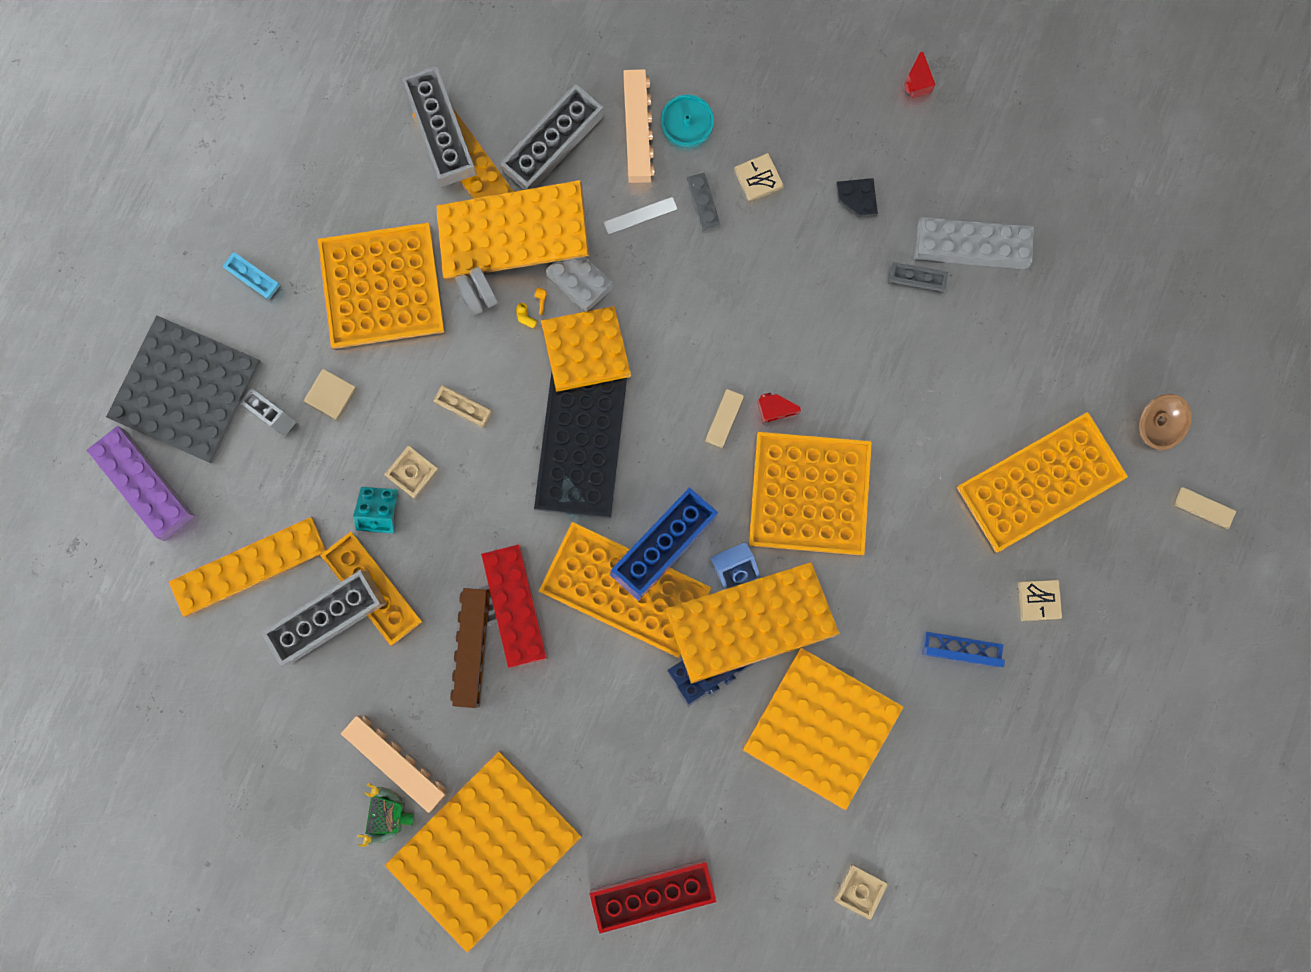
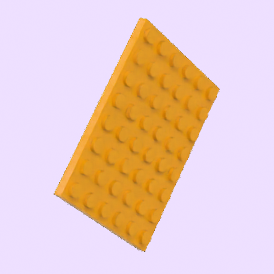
M499 751L384 866L468 953L582 836Z

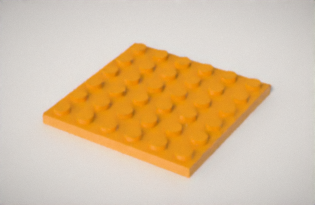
M429 222L318 239L332 349L445 332Z
M757 432L748 546L864 556L872 441Z
M800 648L743 750L846 810L904 707L805 649Z

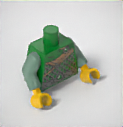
M371 783L366 784L368 787H372L371 792H364L365 795L371 797L365 834L369 835H357V837L364 838L362 844H357L360 847H365L368 844L383 843L394 838L396 833L401 832L402 824L413 826L415 814L404 812L405 803L401 802V798L394 791L388 788L376 787Z

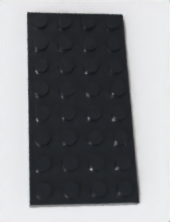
M551 370L534 504L535 511L611 519L627 378L556 392Z

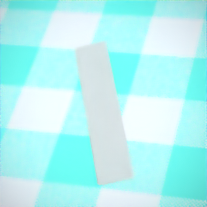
M673 197L605 221L604 225L607 233L612 234L677 210V206Z

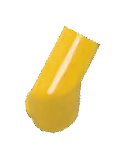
M519 303L515 309L518 321L534 329L538 320L529 317L525 303Z

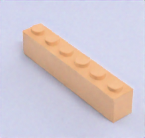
M646 69L623 70L629 183L651 182V176H654V164H650V158H654L653 146L649 147V140H653L652 129L648 128V123H652L651 111H648L647 105H651V95L647 94V88H650V76H646Z
M356 716L343 730L341 735L428 813L432 812L446 796V787L438 780L436 782L430 778V772L423 767L420 769L415 764L417 761L409 754L405 756L401 752L402 748L393 741L391 743L386 739L387 734L380 728L376 730L371 725L373 722L367 716Z

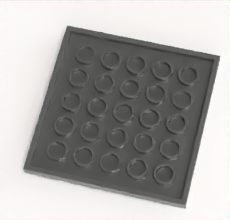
M156 315L106 417L211 463L260 360Z

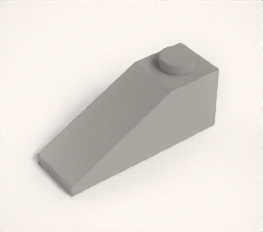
M252 388L249 389L239 402L284 437L296 423L294 419Z

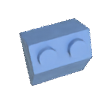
M746 542L710 557L723 590L761 578L754 556Z

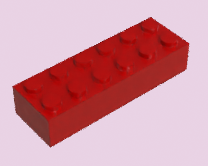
M518 544L482 553L481 556L508 668L548 659L521 546Z
M706 859L590 890L589 893L599 934L717 902Z

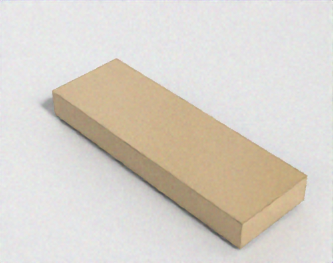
M444 385L440 387L433 400L434 403L482 428L485 427L493 412Z
M726 389L705 442L723 448L744 398L743 395Z
M1184 487L1180 488L1174 506L1225 529L1230 528L1236 513L1235 510Z

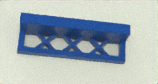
M931 632L925 633L923 655L999 668L1004 667L1005 659H1002L1004 644ZM930 637L938 638L942 645L938 648L929 647ZM954 640L957 641L961 648L957 651H950L946 644ZM971 643L976 644L980 651L977 654H970L966 647ZM989 647L998 648L997 658L989 657L985 650Z

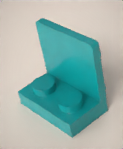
M361 487L353 514L356 531L394 534V511L399 495L398 489Z

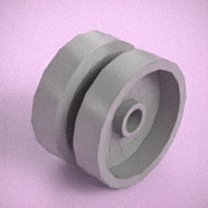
M479 266L470 270L473 283H470L465 274L455 278L460 287L459 291L474 316L483 312L480 299H483L488 308L498 304Z

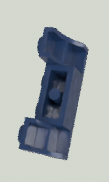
M683 660L669 668L667 672L689 707L708 694L711 696L720 690L719 687L723 684L729 685L737 679V675L753 666L754 663L694 683L690 682Z

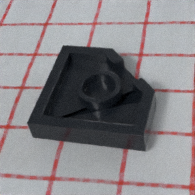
M874 178L836 182L837 198L841 205L853 211V214L858 218L878 215Z

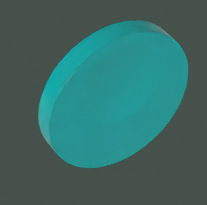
M689 94L677 96L671 99L662 110V132L666 139L675 146L681 148L697 147L703 144L712 133L714 126L712 109L706 101L698 96Z

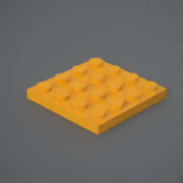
M615 306L541 320L556 392L631 377Z

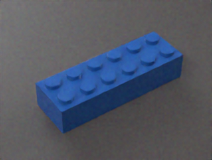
M689 487L611 569L610 576L639 601L716 519L718 512Z

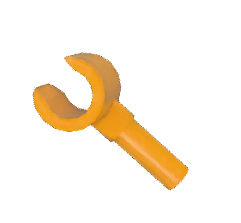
M537 288L535 292V297L540 299L539 315H544V303L547 292L542 288Z

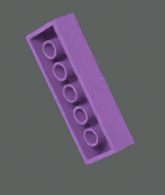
M116 426L87 449V452L157 539L165 541L195 517L125 429Z

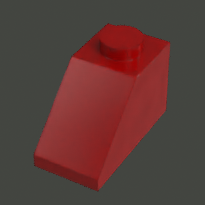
M924 52L919 53L904 84L905 90L910 94L911 99L932 93L936 85Z
M766 393L761 395V398L757 401L763 424L795 416L801 412L800 406L778 394Z

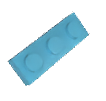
M235 252L231 254L222 266L268 300L280 286L279 283Z

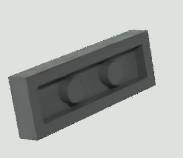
M705 172L687 177L702 231L719 227L720 221Z
M892 262L889 282L944 292L948 272Z

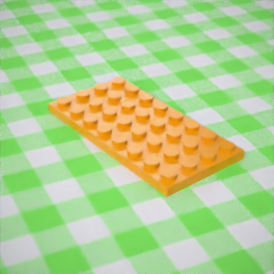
M580 180L437 205L444 279L456 278L462 274L470 276V270L478 266L482 273L589 256L583 189Z
M1086 412L956 488L994 551L998 553L1123 481L1128 476L1093 419Z
M572 522L538 592L679 658L681 653L665 610L666 608L706 596L712 587L669 568L638 601L610 576L611 569L630 549Z
M812 562L687 601L665 610L691 683L839 635Z

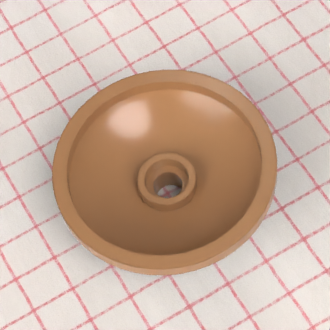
M1163 394L1154 398L1145 407L1140 418L1139 431L1142 440L1148 446L1157 450L1170 449L1179 444L1185 438L1191 426L1192 413L1188 402L1175 394Z

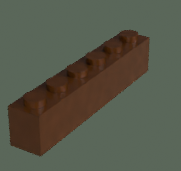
M463 588V592L460 593L459 597L462 606L461 611L458 613L460 628L456 633L458 649L454 653L456 670H453L452 673L454 690H451L450 700L453 701L452 706L478 708L481 701L490 590Z

